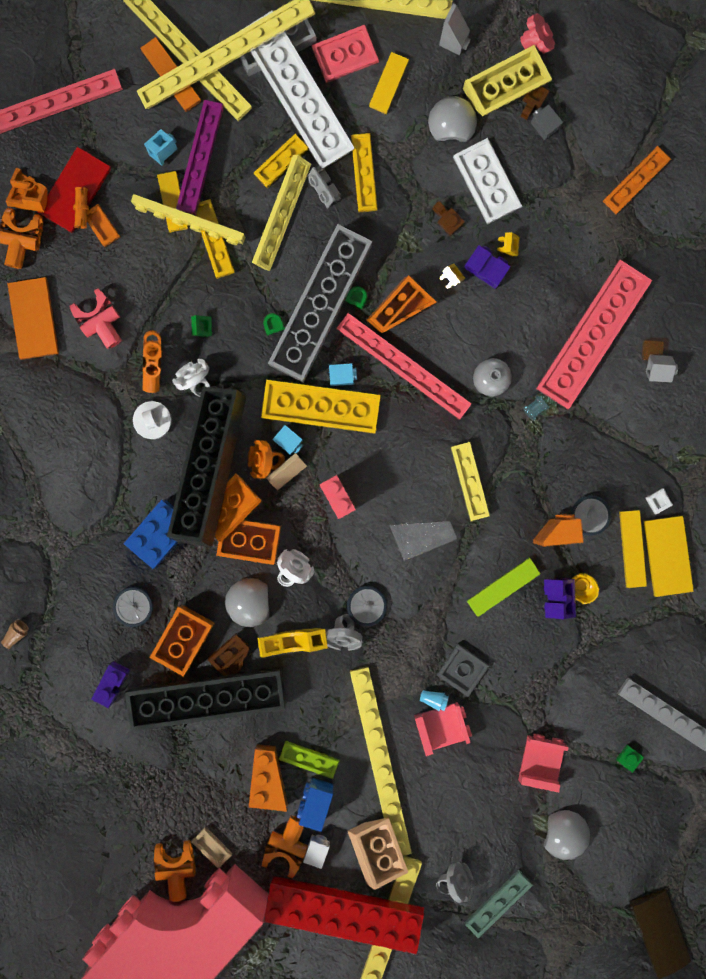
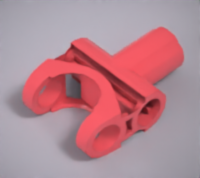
M97 288L94 290L97 296V306L92 312L84 313L75 303L70 305V309L85 336L88 338L97 332L105 347L110 349L122 341L111 324L120 318V315L110 300Z

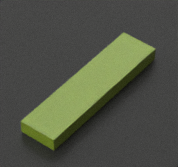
M528 558L469 598L467 603L476 616L479 617L540 575V572L531 559Z

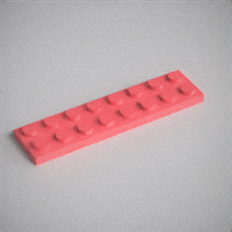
M619 260L536 389L561 406L569 409L652 280L627 263Z

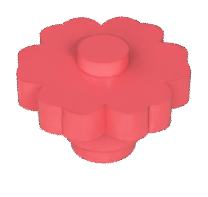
M538 13L527 18L529 30L525 31L523 36L520 37L524 49L535 45L543 54L553 50L555 45L552 38L553 33L549 25L545 23L544 18Z

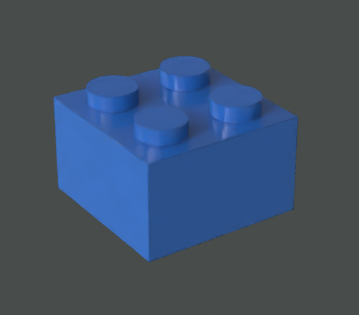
M313 777L310 783L306 782L302 798L305 800L300 801L297 818H300V826L322 832L333 796L332 783Z

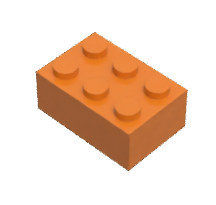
M243 520L222 542H218L216 556L274 565L276 563L281 526Z
M181 604L175 611L150 658L184 677L215 623Z

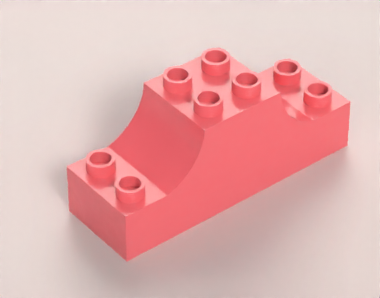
M234 864L227 873L218 868L204 885L207 890L201 897L193 900L173 902L154 894L151 890L141 900L132 895L119 910V916L111 926L107 923L93 939L92 947L82 959L89 965L82 979H214L263 924L269 894Z

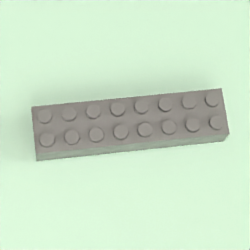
M337 224L268 362L269 366L304 383L372 247L371 240Z

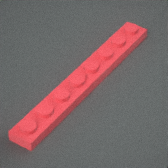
M116 70L107 71L1 109L0 134L123 90Z
M349 313L337 327L338 331L459 420L470 407L471 403Z

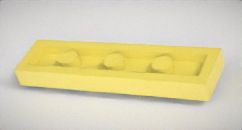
M470 442L451 447L470 521L490 516Z

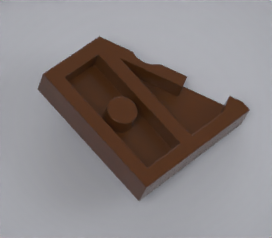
M235 633L208 658V661L223 676L239 673L249 651V645Z

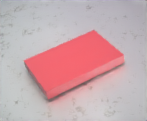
M365 24L312 45V50L325 83L379 63Z

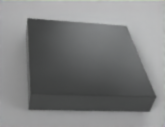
M457 643L436 675L469 697L490 665Z

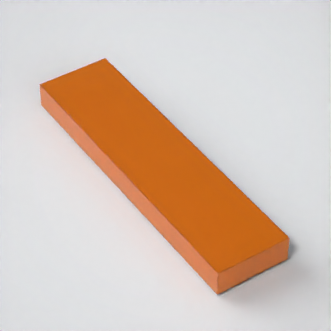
M156 37L140 48L160 77L177 68ZM191 85L174 94V97L185 112L201 102V99Z
M657 146L603 202L617 214L671 158Z

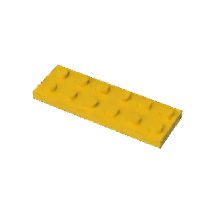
M266 380L261 418L375 434L380 395Z

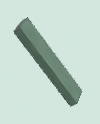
M520 870L516 871L464 922L465 925L479 938L533 886L532 882Z

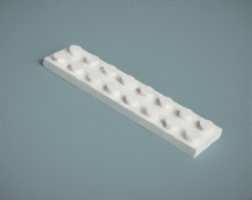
M270 11L269 13H267L266 15L262 16V17L259 18L258 20H260V19H262L263 17L269 15V14L272 13L273 11ZM285 32L250 51L321 168H326L355 149Z

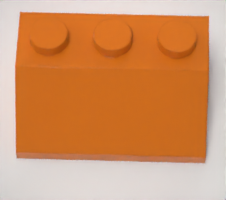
M571 514L555 515V519H550L536 535L533 543L541 546L583 543L581 519L575 518V515Z

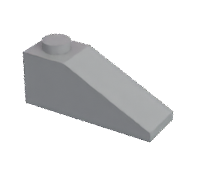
M453 4L444 21L439 46L460 55L463 49H467L471 41L468 38L470 29L457 5Z

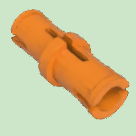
M76 187L75 204L73 205V210H75L74 227L79 228L81 226V229L87 228V211H89V206L87 205L88 189L83 187L82 190V187Z

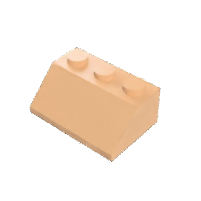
M389 818L365 822L348 830L368 886L375 890L409 873Z

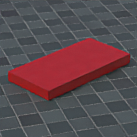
M77 147L48 194L45 211L38 213L73 233L75 230V210H73L76 194L75 188L82 187L83 190V187L88 189L87 205L89 206L112 168Z

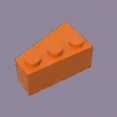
M406 276L371 314L367 321L380 333H383L435 304L436 301L410 276Z
M257 744L254 754L249 808L287 812L288 801L286 799L276 746Z

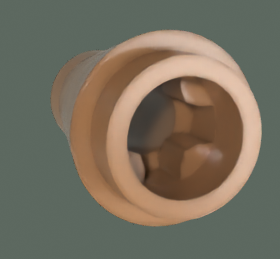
M20 620L12 622L4 639L1 641L2 645L10 649L27 635L28 626Z

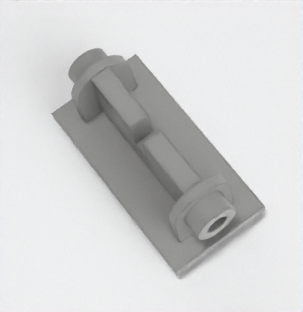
M320 166L317 168L313 167L307 176L309 183L315 188L321 202L328 209L333 202L336 203L341 200V194L334 183L329 186L327 185L331 179L324 168Z

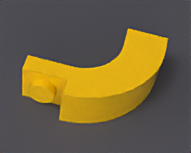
M321 628L285 631L257 638L260 657L295 651L313 652L328 648L325 629Z

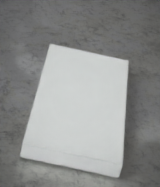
M488 138L453 156L487 225L522 207Z

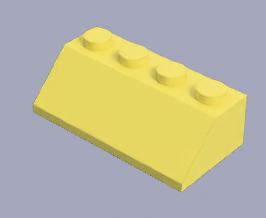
M535 45L465 80L463 90L472 107L482 116H485L552 81V78Z

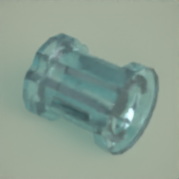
M537 396L536 400L529 406L523 407L524 412L532 421L536 420V416L542 411L549 409L540 396Z

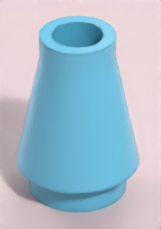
M425 690L422 691L420 697L421 702L439 712L440 710L445 711L449 696H446L445 693Z

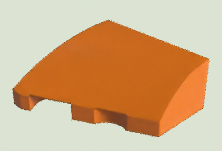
M16 168L10 180L12 188L6 199L7 206L44 212L47 204V188L41 183H36L31 176L27 177L24 175L21 169Z

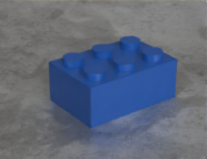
M165 499L155 506L124 543L126 547L152 569L157 568L178 544L177 541L167 537L174 507Z

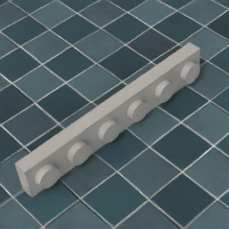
M629 678L625 680L617 693L618 695L706 752V729Z

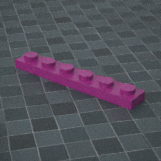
M204 100L176 206L177 210L196 216L224 109L222 103Z

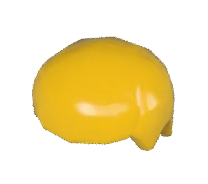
M584 573L575 575L572 578L575 579V600L582 604L594 602L599 594V586L595 578Z

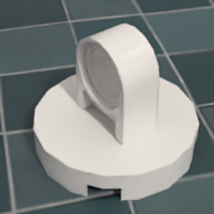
M197 359L198 363L195 364L191 361L176 372L177 378L172 381L177 389L184 390L190 388L195 395L200 397L201 392L196 391L197 384L204 383L205 387H210L204 378L209 371V367L204 359Z
M149 401L141 404L136 409L133 416V425L138 434L153 440L160 439L168 433L172 424V417L167 407L159 402Z
M295 549L291 551L284 550L277 560L280 570L277 577L278 582L287 587L293 585L294 582L300 584L308 582L314 574V567H310L308 564V557Z

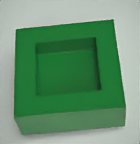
M191 316L192 336H212L211 317Z
M626 745L616 758V761L633 773L644 757Z

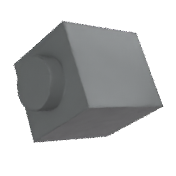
M547 105L544 109L542 107L538 108L533 113L534 117L531 121V124L544 141L559 130L563 124L550 105Z

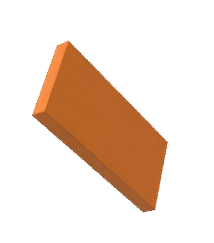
M47 278L7 283L19 359L59 354Z

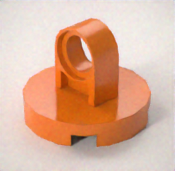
M255 440V446H251L249 449L248 467H252L253 472H250L253 478L265 479L271 469L276 470L285 462V457L279 452L272 451L267 441ZM277 455L279 461L276 465H272V458Z

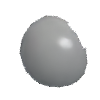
M445 97L438 101L430 111L428 119L429 130L437 141L455 139L460 142H468L476 130V112L472 105L461 97Z
M255 578L241 579L233 584L227 592L225 599L226 611L235 623L245 627H254L265 622L269 618L268 585Z
M569 810L551 814L548 818V832L544 841L545 849L552 856L562 860H572L582 855L590 841V829L586 820L578 813Z

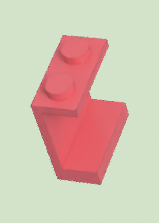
M337 475L319 484L338 519L356 510Z
M458 702L447 705L445 711L440 710L439 712L433 709L414 715L426 756L432 755V750L458 742L466 741L467 744L470 743L469 737L472 736L469 725L465 726L464 718H467L464 707H460Z
M540 734L527 736L518 778L521 785L559 792L560 784L558 777L564 750L568 751V746L563 743L564 740L559 738L549 740Z

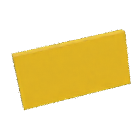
M683 516L644 521L654 596L694 592Z

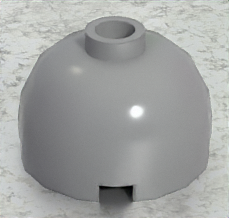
M495 358L486 359L478 364L473 375L476 389L490 397L499 396L504 393L510 386L512 379L511 370L508 365L502 360Z

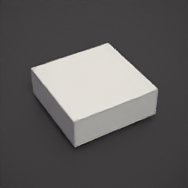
M664 488L646 497L654 514H658L673 505Z

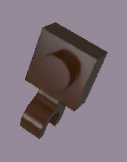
M540 86L527 93L522 100L527 104L520 117L527 120L533 108H540L549 90Z
M440 201L433 206V211L440 217L437 223L449 236L464 224V220L453 208L447 212Z

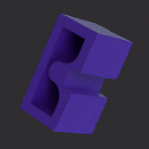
M478 245L464 269L496 289L511 266L508 265V261L504 258L492 256V251L488 247Z
M544 579L545 595H548V601L545 602L544 606L545 618L569 619L576 617L575 579Z
M114 661L109 664L91 700L107 708L113 705L120 692L116 687L124 684L130 669Z

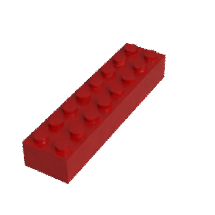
M274 876L270 884L264 922L417 954L424 907Z

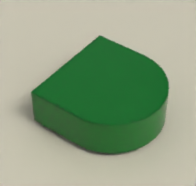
M359 286L353 287L349 291L345 302L362 310L367 300L366 290Z
M272 313L265 317L263 324L267 336L285 330L279 315Z

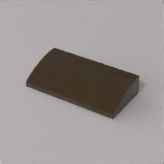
M666 889L629 901L654 973L658 979L671 975L688 965L691 959Z

